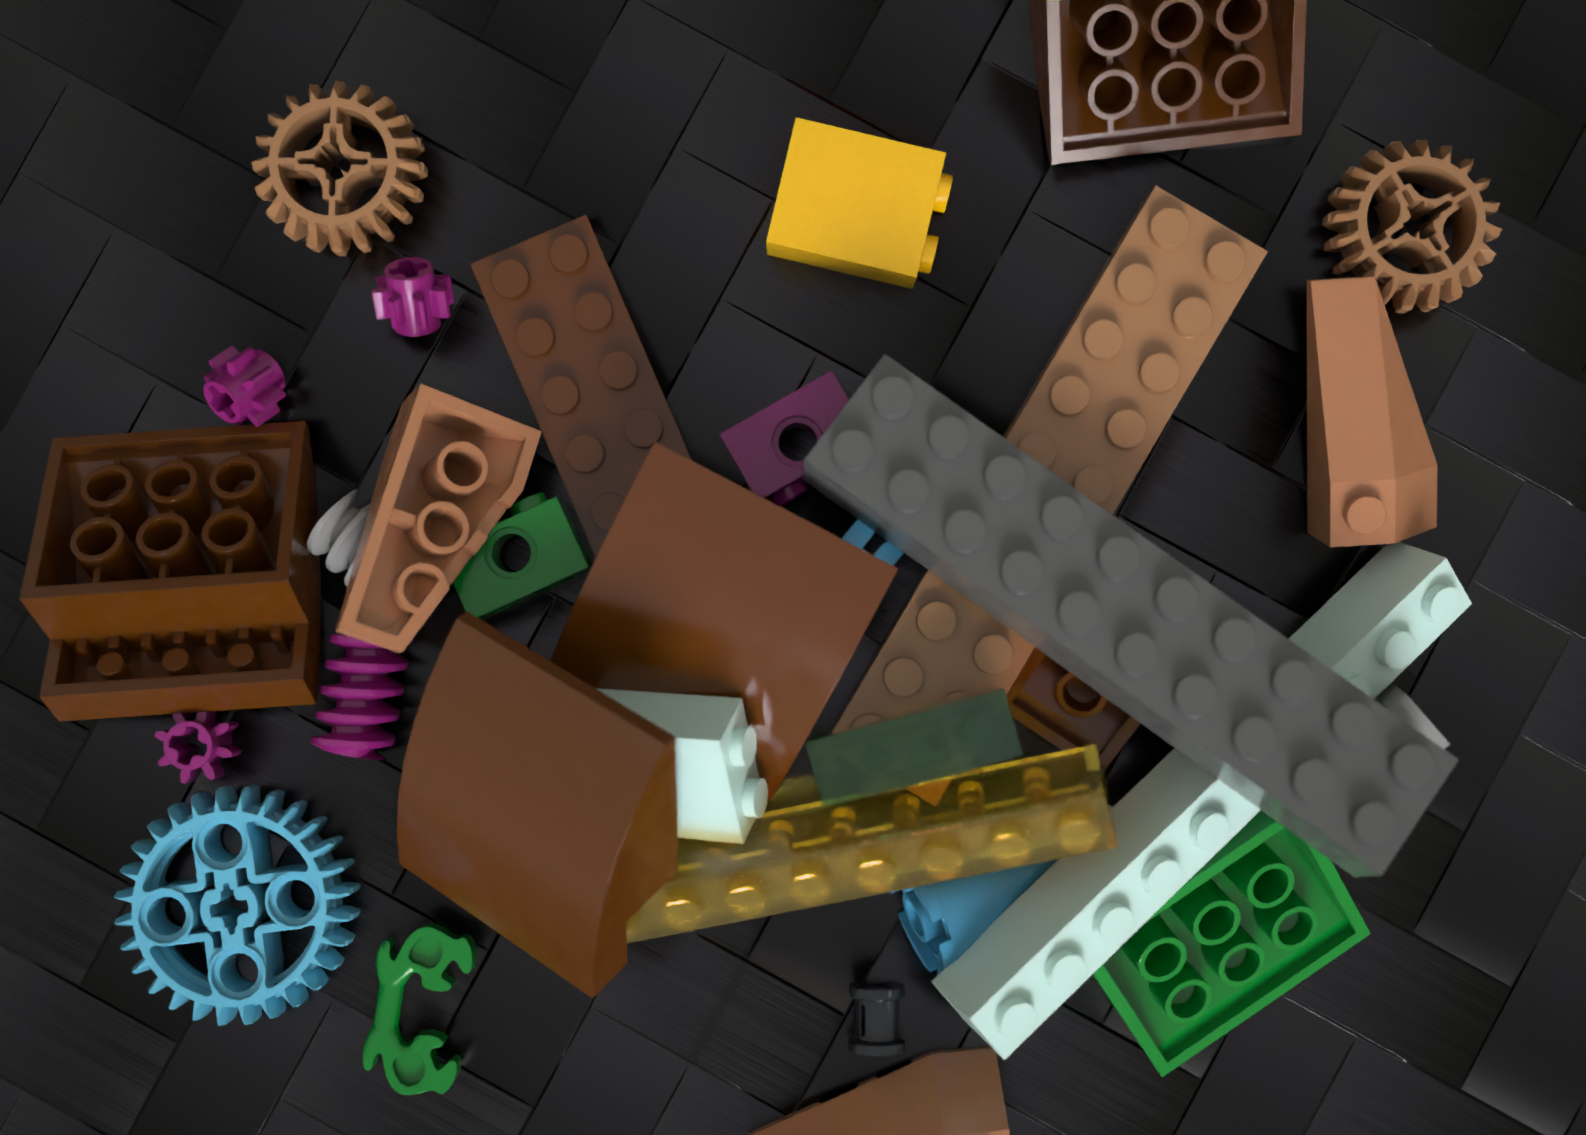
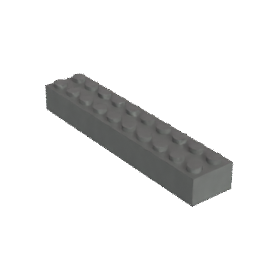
M884 354L804 459L803 480L1353 877L1378 876L1384 873L1459 760L886 354Z

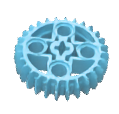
M232 785L218 788L215 791V800L209 791L199 792L190 797L191 807L186 802L173 804L167 809L171 822L166 818H160L147 825L155 840L149 838L136 841L131 846V849L144 862H132L124 865L119 870L122 874L134 880L135 886L120 890L114 895L115 899L131 903L132 910L116 918L114 924L133 926L135 936L121 944L120 949L123 951L140 949L143 958L132 968V973L138 974L152 969L157 975L149 987L148 993L154 994L167 986L175 991L169 1003V1009L174 1010L191 999L194 1001L192 1020H200L208 1015L215 1006L218 1026L226 1025L236 1017L238 1010L244 1025L253 1024L262 1015V1008L269 1019H274L285 1012V1009H287L286 1001L294 1008L308 1000L309 993L306 986L313 991H318L327 984L329 978L322 967L332 971L343 963L344 957L332 945L344 947L353 942L355 934L341 927L340 923L355 919L359 916L361 910L350 905H343V898L359 890L360 884L358 882H341L340 873L352 866L354 859L343 858L334 860L331 852L343 841V836L338 835L325 840L321 839L318 833L327 822V817L322 815L308 823L301 820L308 804L307 801H297L286 810H283L285 792L277 789L268 793L263 803H261L259 785L244 787L241 790L239 799L235 787ZM225 824L235 827L241 834L243 841L239 855L227 852L222 846L220 836ZM268 829L287 839L302 855L306 863L272 867ZM193 838L192 849L197 877L167 883L165 875L171 861L179 850ZM294 880H301L312 888L315 896L312 910H303L293 902L291 886ZM215 884V887H213V888H211V889H209V890L207 889L208 887H210V886H212V885ZM234 895L236 900H246L248 911L244 912L241 907H232L230 897ZM168 897L178 900L183 905L186 913L183 927L173 924L167 918L165 906ZM269 917L271 918V919L268 920L267 922L262 923L263 920H265V919H267V918H269ZM313 925L315 929L307 947L301 956L284 971V955L280 931L297 930ZM204 941L208 976L192 966L175 945ZM238 953L246 954L256 962L258 968L256 982L242 978L237 972L236 957Z

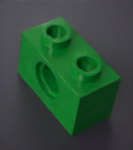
M544 492L522 499L509 508L512 517L497 523L493 527L481 548L470 558L453 581L465 611L484 620L590 572L593 565L592 560L564 500L554 497L547 501ZM522 536L530 546L531 557L528 564L522 570L510 572L501 561V549L510 538Z

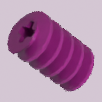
M341 633L330 635L328 642L343 649L346 653L345 657L325 660L324 667L341 676V680L338 683L320 686L319 693L336 701V707L315 712L314 718L331 726L332 729L329 734L311 737L310 744L324 751L342 756L370 760H387V757L374 750L392 746L395 743L396 737L390 731L379 726V724L396 721L399 719L400 711L398 708L385 702L384 698L401 695L405 689L401 682L388 676V673L407 669L410 661L394 651Z

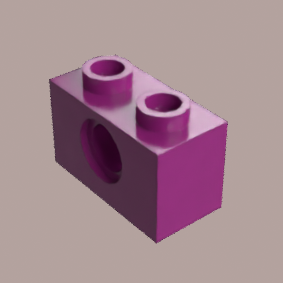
M831 370L719 435L750 491L766 500L771 499L772 503L781 507L809 490L803 480L804 460L792 461L782 454L779 448L782 436L791 429L801 428L810 432L817 443L849 400Z

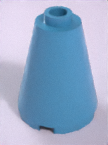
M1036 828L909 850L888 857L885 870L890 894L902 889V900L905 910L897 914L913 949L927 970L932 972L938 969V976L955 961V958L957 961L1009 906L1068 851L1063 841L1057 835L1050 837L1043 829Z

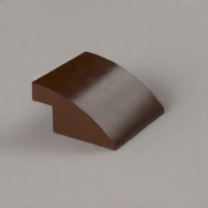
M1028 0L1039 101L1051 165L1302 135L1307 0Z
M306 421L265 423L259 427L251 424L52 438L20 600L50 639L39 697L59 722L317 704L321 638L320 555L316 556L307 550L308 538L318 522L311 440Z
M654 442L592 565L550 661L592 687L599 689L742 698L747 724L752 726L756 732L757 747L755 760L759 778L765 779L768 788V800L771 801L831 696L898 568L675 451Z
M466 611L456 619L426 685L413 723L403 762L398 795L397 844L399 863L593 999L628 963L626 922L678 871L676 737Z

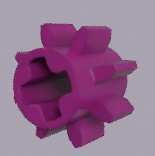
M419 257L401 258L389 263L385 267V276L376 277L377 288L371 291L376 319L391 318L392 329L398 334L408 337L431 334L441 326V318H449L451 316L449 305L454 303L450 275L435 276L434 267L429 260Z
M230 346L208 361L213 371L204 376L206 383L203 392L209 407L219 418L228 423H236L238 425L250 419L256 427H259L280 412L277 402L286 396L283 391L285 377L279 364L269 354L261 350H254L251 347L239 353L234 346Z
M217 711L197 712L196 720L193 713L172 714L176 725L170 730L155 732L154 735L160 741H164L165 756L158 761L159 766L172 764L182 769L180 783L183 784L194 782L198 778L201 768L205 776L210 780L225 776L224 768L220 762L225 758L241 755L242 752L237 746L232 745L231 732L239 725L237 721L223 723L215 719ZM198 733V740L207 744L206 753L199 754V746L190 743L192 734Z

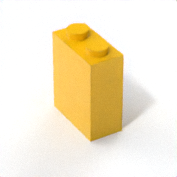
M796 117L766 240L767 255L913 289L918 272L930 274L939 237L929 235L927 232L932 211L944 213L949 198L953 175L942 173L946 153Z

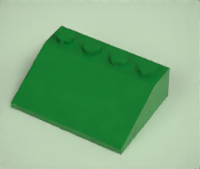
M1260 810L1106 960L1092 976L1161 1077H1164L1371 933L1332 861Z

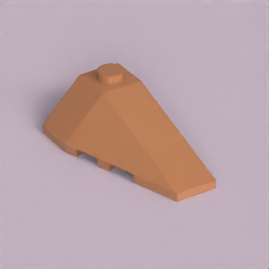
M1374 276L1307 280V533L1329 547L1393 544L1436 528L1437 462L1376 278Z
M420 384L401 404L383 457L335 632L397 653L403 652L446 595L452 582L470 558L481 548L488 538L490 531L523 491L542 431Z
M990 1045L927 1052L912 1059L911 1064L877 1078V1076L869 1078L858 1083L857 1088L824 1103L816 1102L753 1130L748 1135H1010L996 1051Z

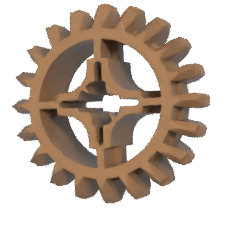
M335 80L329 98H327L324 91L318 85L310 84L308 91L310 102L304 105L295 96L286 95V104L292 113L285 119L279 114H268V122L277 130L274 137L268 135L255 136L256 144L269 154L268 157L259 158L251 162L253 171L259 176L267 178L255 187L258 197L263 201L272 202L266 210L267 216L276 224L285 222L284 234L293 241H298L306 236V246L318 253L329 242L332 251L336 255L346 256L352 238L356 246L363 253L371 252L373 246L371 234L377 232L386 242L394 241V231L388 224L395 217L403 224L408 225L412 223L413 217L403 207L405 201L413 203L424 201V193L410 182L421 180L428 176V168L424 163L414 160L425 151V147L418 137L409 136L414 128L410 118L406 114L395 116L397 106L387 96L375 102L373 91L368 86L362 84L351 96L347 85L344 82ZM352 125L363 126L380 134L386 147L387 158H375L371 152L359 151L358 140L352 135ZM323 131L322 139L318 145L311 150L303 151L306 145ZM347 159L351 163L348 173L341 170L344 176L335 180L330 175L331 169L334 166L340 168L337 162ZM296 180H306L312 186L322 187V198L329 204L328 215L317 214L305 208L297 191ZM379 186L380 189L376 195L364 206L357 209L359 198L363 192L369 188Z
M1427 139L1416 140L1409 146L1408 150H1406L1401 141H1395L1383 149V155L1377 150L1369 151L1361 157L1360 167L1351 166L1341 175V181L1345 187H1337L1330 193L1327 200L1338 211L1327 214L1323 218L1322 226L1338 232V235L1325 242L1323 250L1330 253L1341 251L1344 258L1334 266L1333 274L1340 276L1351 270L1356 277L1374 276L1384 305L1392 298L1396 313H1406L1412 310L1415 303L1421 311L1428 312L1438 307L1440 299L1446 303L1459 299L1463 293L1462 286L1471 287L1481 280L1483 275L1478 266H1485L1491 263L1496 255L1485 242L1498 238L1502 228L1486 222V217L1497 212L1501 203L1491 200L1483 202L1480 195L1481 192L1489 187L1491 179L1480 178L1473 182L1467 174L1472 170L1474 159L1466 158L1454 166L1450 163L1452 145H1443L1431 155ZM1402 181L1421 185L1433 192L1438 198H1425L1418 194L1411 183L1404 185ZM1372 196L1378 202L1373 208L1379 218V230L1373 239L1369 236L1367 226V212ZM1425 215L1430 217L1428 221L1417 227L1418 231L1414 232L1412 236L1407 232L1397 239L1391 238V235L1403 228V224L1410 218L1415 222ZM1450 216L1453 226V242L1449 256H1447L1445 251L1449 248V245L1445 240L1443 227L1446 219ZM1386 254L1397 255L1406 261L1410 269L1417 267L1421 274L1402 271L1389 264L1382 256Z

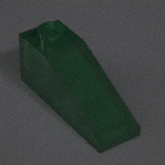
M997 686L805 741L823 806L957 775L1023 755L1004 688Z

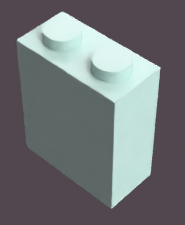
M596 688L676 737L678 838L744 844L755 819L761 818L766 810L768 788L765 779L759 778L755 760L757 747L756 732L752 726L747 724L742 698Z

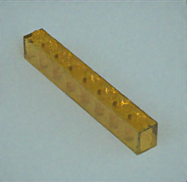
M1097 745L1083 746L764 812L761 818L755 819L744 844L678 838V871L626 922L627 943L1117 848L1118 842L1111 800Z

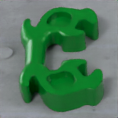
M427 923L416 929L407 938L398 955L395 952V937H388L380 945L376 955L379 989L374 1023L366 1036L362 1051L363 1066L367 1071L371 1070L378 1062L379 1054L382 1055L388 1082L394 1091L402 1095H415L428 1091L444 1094L456 1080L461 1068V1056L458 1054L454 1055L447 1063H440L435 1048L443 1046L448 1039L447 1034L433 1029L422 1030L413 1041L408 1042L404 1040L399 1027L405 984L413 973H418L422 978L424 988L439 992L448 991L456 983V979L446 972L450 963L454 960L458 963L462 972L468 974L475 967L477 961L475 941L470 934L457 935L450 929L437 923Z

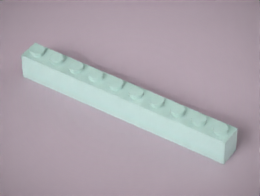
M1401 542L1387 544L1309 618L1289 640L1369 697L1375 699L1472 603L1446 557ZM1174 748L1009 906L957 961L955 958V961L931 982L964 1021L1005 1060L1233 838L1260 809Z

